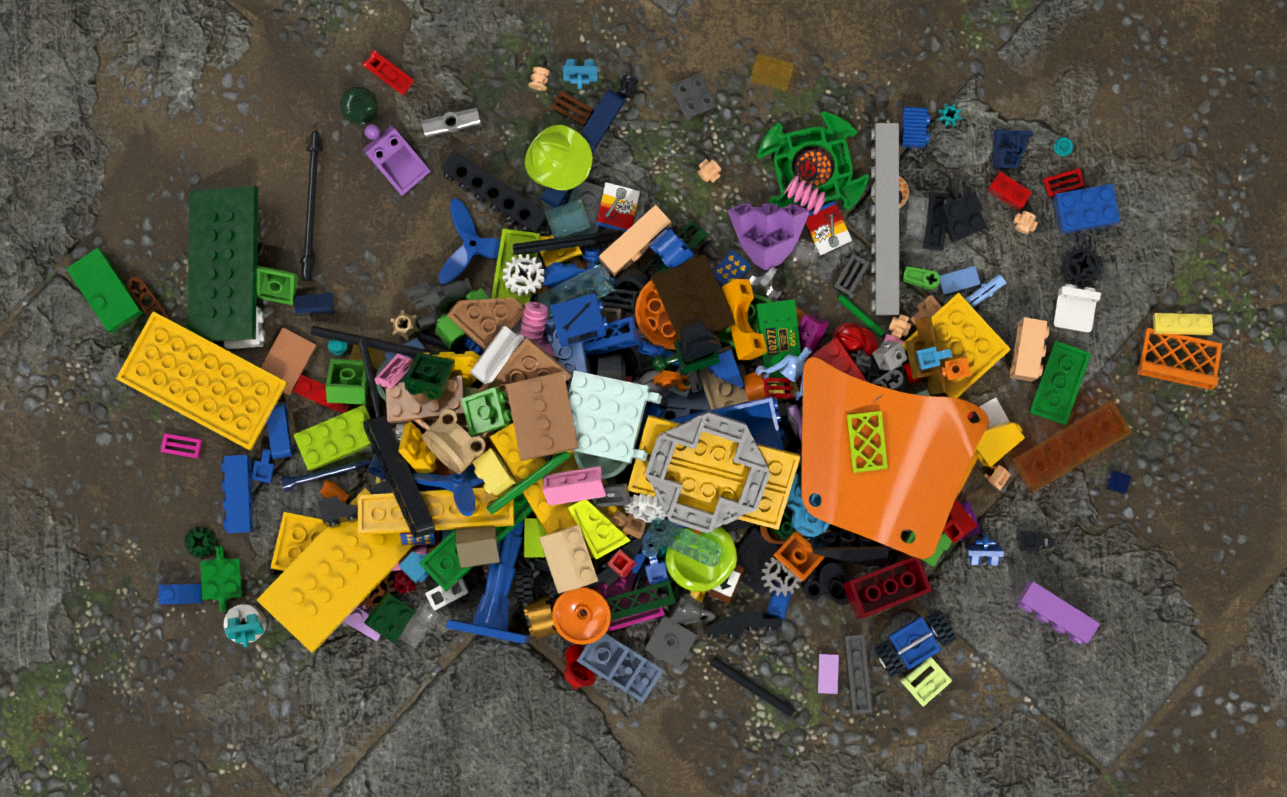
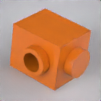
M968 357L944 361L945 365L941 366L943 377H947L948 380L971 376Z

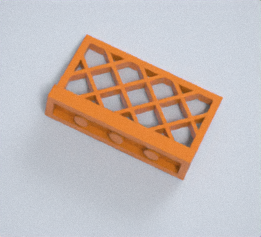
M1146 328L1137 374L1213 390L1218 384L1217 374L1222 344L1179 334H1154V329ZM1150 334L1157 335L1161 342L1153 346L1149 341ZM1171 338L1176 339L1180 345L1174 350L1166 342ZM1189 342L1194 343L1199 350L1191 354L1185 345ZM1161 344H1163L1169 352L1163 357H1161L1155 349ZM1208 346L1216 348V354L1212 358L1204 350ZM1180 348L1188 356L1182 361L1174 353ZM1152 351L1158 360L1155 362L1145 361L1146 354ZM1199 352L1207 360L1201 365L1193 357ZM1171 355L1177 364L1167 366L1163 359ZM1188 359L1196 367L1191 371L1186 370L1182 364ZM1209 363L1213 368L1212 375L1205 374L1201 367Z

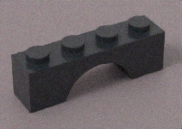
M383 481L373 485L371 495L393 492L389 483ZM337 496L318 501L322 520L326 527L336 528L341 526L343 522L348 521L352 523L358 521V505L344 504Z

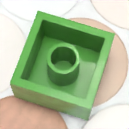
M331 359L326 382L327 403L366 405L369 386L363 361Z

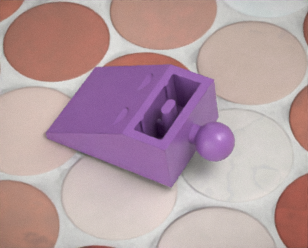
M370 124L365 128L366 137L373 140L362 150L401 196L431 172L393 126L390 125L381 134L379 127L375 124ZM396 139V141L393 142L391 145V140ZM378 151H382V153L379 154L378 157H376V153Z

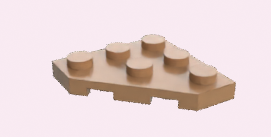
M514 298L458 301L446 316L485 351L503 326L510 330L524 315L525 308Z

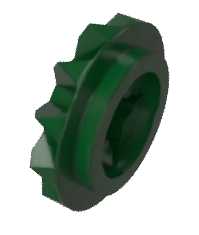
M195 527L189 530L184 538L186 550L194 557H205L215 547V537L205 527ZM194 536L199 539L204 537L202 543L205 548L200 545L194 547L196 544Z

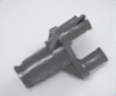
M466 277L461 281L459 279L442 287L422 280L419 284L404 289V294L408 301L412 299L413 304H416V310L428 305L431 306L432 314L417 319V324L420 330L423 331L438 323V318L446 314L449 304L466 298L473 289Z

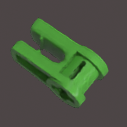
M908 266L903 274V281L927 290H933L938 286L940 276L935 271ZM930 276H932L933 280L936 281L933 282L932 285H930L929 281L926 280L929 279Z

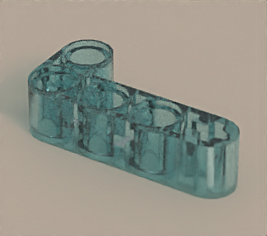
M663 518L653 520L642 543V553L646 557L652 558L657 556L662 545L711 567L718 565L722 553V548L719 544ZM661 528L664 531L658 532L655 529ZM674 536H678V537H680L681 539H680V540H675L673 537H674ZM647 544H653L655 547H648ZM695 544L698 548H693L690 545Z

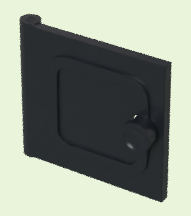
M754 526L737 551L736 564L746 568L741 582L763 597L769 586L764 588L766 580H761V577L765 576L761 570L767 569L764 565L765 562L771 564V557L777 560L773 555L780 549L782 544L769 543L761 535L760 529ZM776 564L772 566L769 574L777 570Z

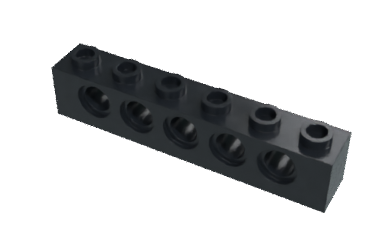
M455 150L452 151L441 167L444 173L442 176L451 182L454 179L460 183L458 187L465 192L469 190L475 194L474 197L480 202L486 201L491 204L490 208L498 214L501 211L506 215L505 218L513 224L517 222L522 225L521 229L525 232L538 233L549 217L548 213ZM460 169L468 171L465 177L458 176ZM477 179L483 181V185L480 188L473 186L474 181ZM497 190L499 192L498 197L490 198V191ZM509 200L515 203L512 209L504 207V204ZM523 211L530 213V217L526 220L520 218V214Z

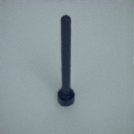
M367 458L295 478L289 475L281 477L283 488L287 492L293 490L299 484L369 466L372 459Z

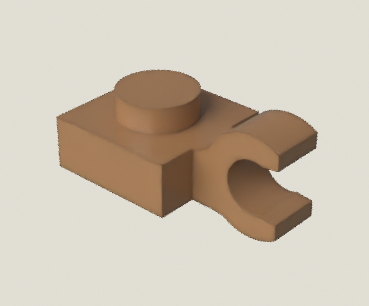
M930 295L915 307L919 312L909 322L914 327L916 319L932 317L942 307Z
M615 511L614 517L610 519L616 527L622 526V531L638 539L643 535L646 522L639 518L635 519L634 515L630 513L625 516L622 512Z

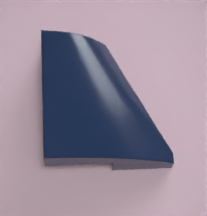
M994 130L993 168L1017 169L1021 162L1020 158L1027 149L1025 145L1029 137L1033 136V131Z

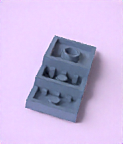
M606 633L599 640L587 644L577 660L583 666L642 703L645 702L664 671Z

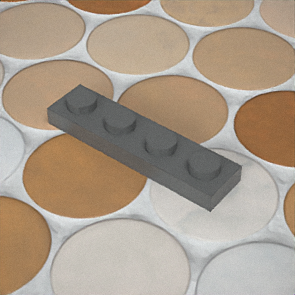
M864 634L844 636L852 714L872 712Z

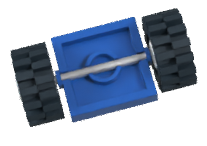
M939 609L925 616L930 629L923 617L920 616L888 635L896 650L892 648L887 640L874 647L876 655L891 678L905 670L899 657L909 670L941 651L934 636L943 647L957 639L950 624Z

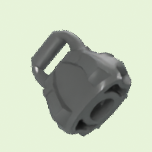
M687 593L676 600L669 617L675 624L683 623L688 625L697 622L708 625L715 619L716 615L711 611L702 609L700 602H697Z

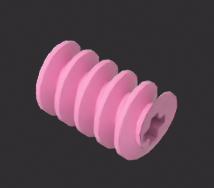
M795 176L785 193L788 192L789 199L795 196V203L801 200L802 207L808 204L807 210L810 211L812 208H815L814 215H816L826 200L824 198L825 192L823 191L818 195V187L811 190V183L805 187V179L798 182L799 176Z
M527 302L525 304L526 309L523 312L525 316L522 317V329H520L519 334L525 336L522 341L529 337L535 343L540 344L543 341L545 323L549 313L548 307L538 302Z

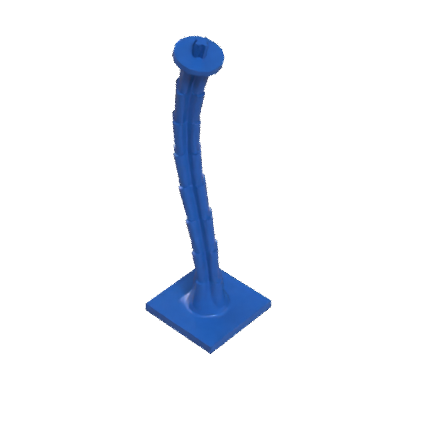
M524 520L498 543L500 562L489 564L485 595L482 594L473 621L468 623L458 620H447L446 628L523 644L529 643L530 635L508 630L509 599L507 597L516 570L514 565L522 542L521 534Z

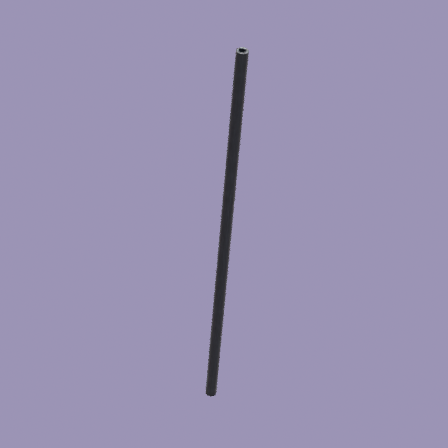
M312 326L311 335L355 345H359L358 339L366 338L367 347L402 355L416 357L418 352L439 355V352L317 326ZM661 400L659 404L663 410L667 409L668 401ZM647 401L646 406H650L653 402Z

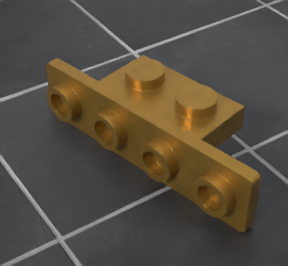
M932 318L916 319L919 339L905 341L912 378L926 377L930 395L945 393L946 388L941 363L940 366L920 370L916 351L935 346L938 352Z

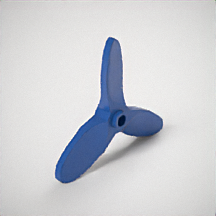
M456 198L451 200L450 212L463 245L443 266L438 280L440 285L449 284L456 279L468 266L472 257L477 254L489 259L498 260L501 239H480L476 235L474 223L468 210Z
M473 464L469 465L461 474L456 473L448 476L424 473L412 474L415 483L442 487L454 493V503L462 515L471 516L474 513L476 503L472 487L482 483L483 479H480L475 474L474 469L476 468Z

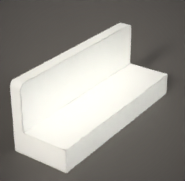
M503 326L470 373L484 384L491 383L525 336L522 334L516 335L509 328Z

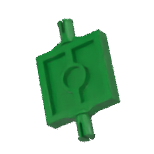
M220 546V553L219 547H215V559L200 561L202 599L219 601V612H227V600L242 597L240 559L224 558V546Z

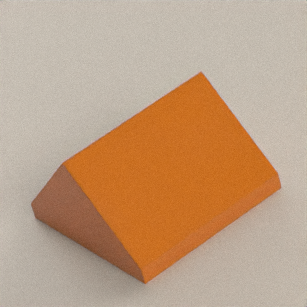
M797 531L773 555L802 581L812 573L825 557L813 554L810 543Z

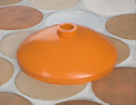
M580 587L566 591L559 596L553 607L552 618L556 630L564 639L575 644L584 645L599 640L606 633L611 621V611L608 602L599 592L588 587ZM580 610H586L587 614L583 615Z

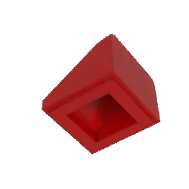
M619 549L607 564L621 577L625 578L637 563Z

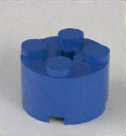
M669 226L649 245L670 268H675L694 256L692 250L680 237L675 235V231Z

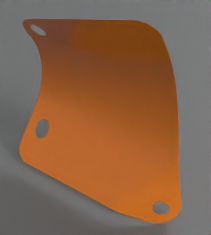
M809 358L806 360L803 368V504L809 514L817 519L872 539L913 557L927 559L935 553L970 459L989 425V418L984 410L970 402L951 397L920 396L880 387L852 377L819 358ZM882 411L888 469L853 473L847 414ZM973 411L979 414L980 421L978 423H971L968 420L967 416L970 412ZM871 416L867 422L876 428L878 426V416ZM851 418L852 428L856 431L863 421L859 418ZM865 424L858 433L867 439L874 430ZM878 433L869 441L877 448L881 445ZM856 435L854 437V448L858 451L864 441ZM867 444L861 454L870 459L876 450ZM878 453L872 463L876 466L883 465L882 455ZM858 455L856 466L857 468H862L867 462ZM813 493L821 496L822 503L818 507H813L809 503V497ZM907 529L912 530L916 535L915 541L910 544L903 542L901 539L902 531Z

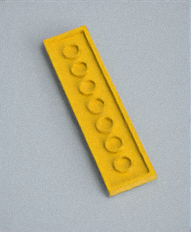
M484 487L472 488L475 495L476 508L471 516H464L458 511L454 503V493L449 490L420 491L434 522L435 530L515 525L514 499L491 515L486 507L499 497L492 493L489 494ZM393 493L358 495L359 535L410 532Z

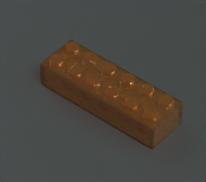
M1113 400L1013 458L1010 462L1029 493H1034L1132 434V431Z

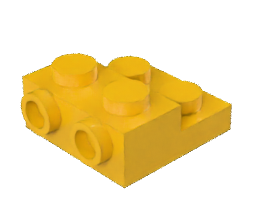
M408 422L404 425L398 451L417 473H432L437 468L435 464L437 457L425 444L421 431L412 422Z

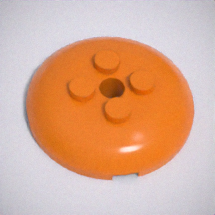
M651 280L643 287L637 298L635 316L638 327L645 338L654 345H661L664 349L676 350L674 341H678V338Z

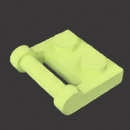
M929 657L908 676H903L900 682L924 707L952 680L932 657ZM931 666L934 671L917 686L913 687L911 682Z

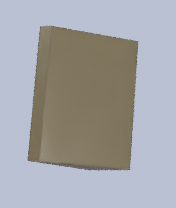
M495 526L456 529V547L461 568L500 562Z

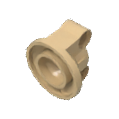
M444 410L440 414L439 419L422 435L425 444L433 454L449 469L458 474H461L474 459L480 457L485 451L484 440L477 436L471 438L457 424V415L452 410ZM450 417L453 419V422L445 424L443 419ZM473 444H479L481 446V450L474 451L471 449V446Z

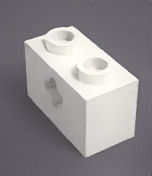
M462 577L447 592L438 586L425 594L433 610L436 611L469 594L470 591Z

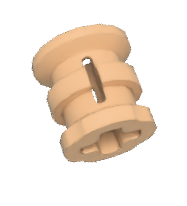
M534 67V74L531 76L532 82L528 86L540 91L547 90L545 84L548 82L547 76L550 71L545 68Z

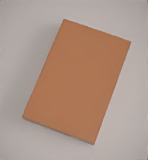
M282 327L261 369L286 381L288 384L283 392L290 396L317 345Z

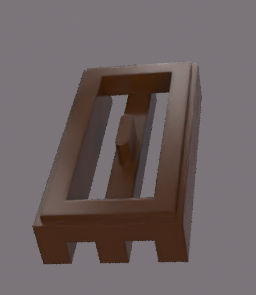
M562 91L559 92L551 106L553 110L582 126H585L593 112L591 107ZM561 98H564L570 101L571 103L579 106L580 108L588 111L587 114L573 107L572 105L564 102L563 100H561ZM558 103L572 110L573 112L581 115L582 117H584V119L581 120L580 118L558 107Z

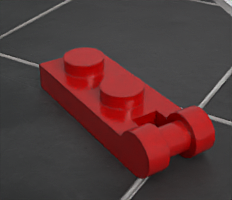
M372 50L369 54L370 57L367 61L364 60L361 65L400 95L404 96L415 81L375 50ZM376 60H377V61H379L380 63H379L378 66L375 68V67L373 66V64H374V63L376 62Z

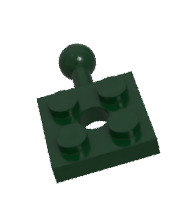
M678 340L674 341L677 354L666 358L663 356L654 357L652 367L656 371H663L667 365L679 362L682 373L685 374L718 364L720 359L717 351L685 363L678 346L680 343Z

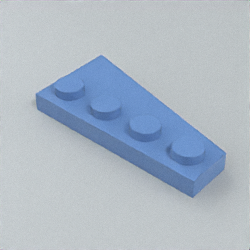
M554 319L547 320L544 331L559 362L572 373L579 371L589 374L584 343L580 342L561 348ZM572 377L568 380L569 385H571Z

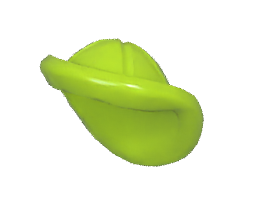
M555 125L542 131L529 146L525 157V169L529 177L538 184L555 190H569L580 185L588 177L592 166V151L588 142L578 131L566 125Z
M720 526L709 533L701 532L700 539H694L693 529L686 527L678 532L670 541L666 549L665 561L667 569L675 582L687 590L703 592L716 588L732 574L736 567L737 552L733 539Z

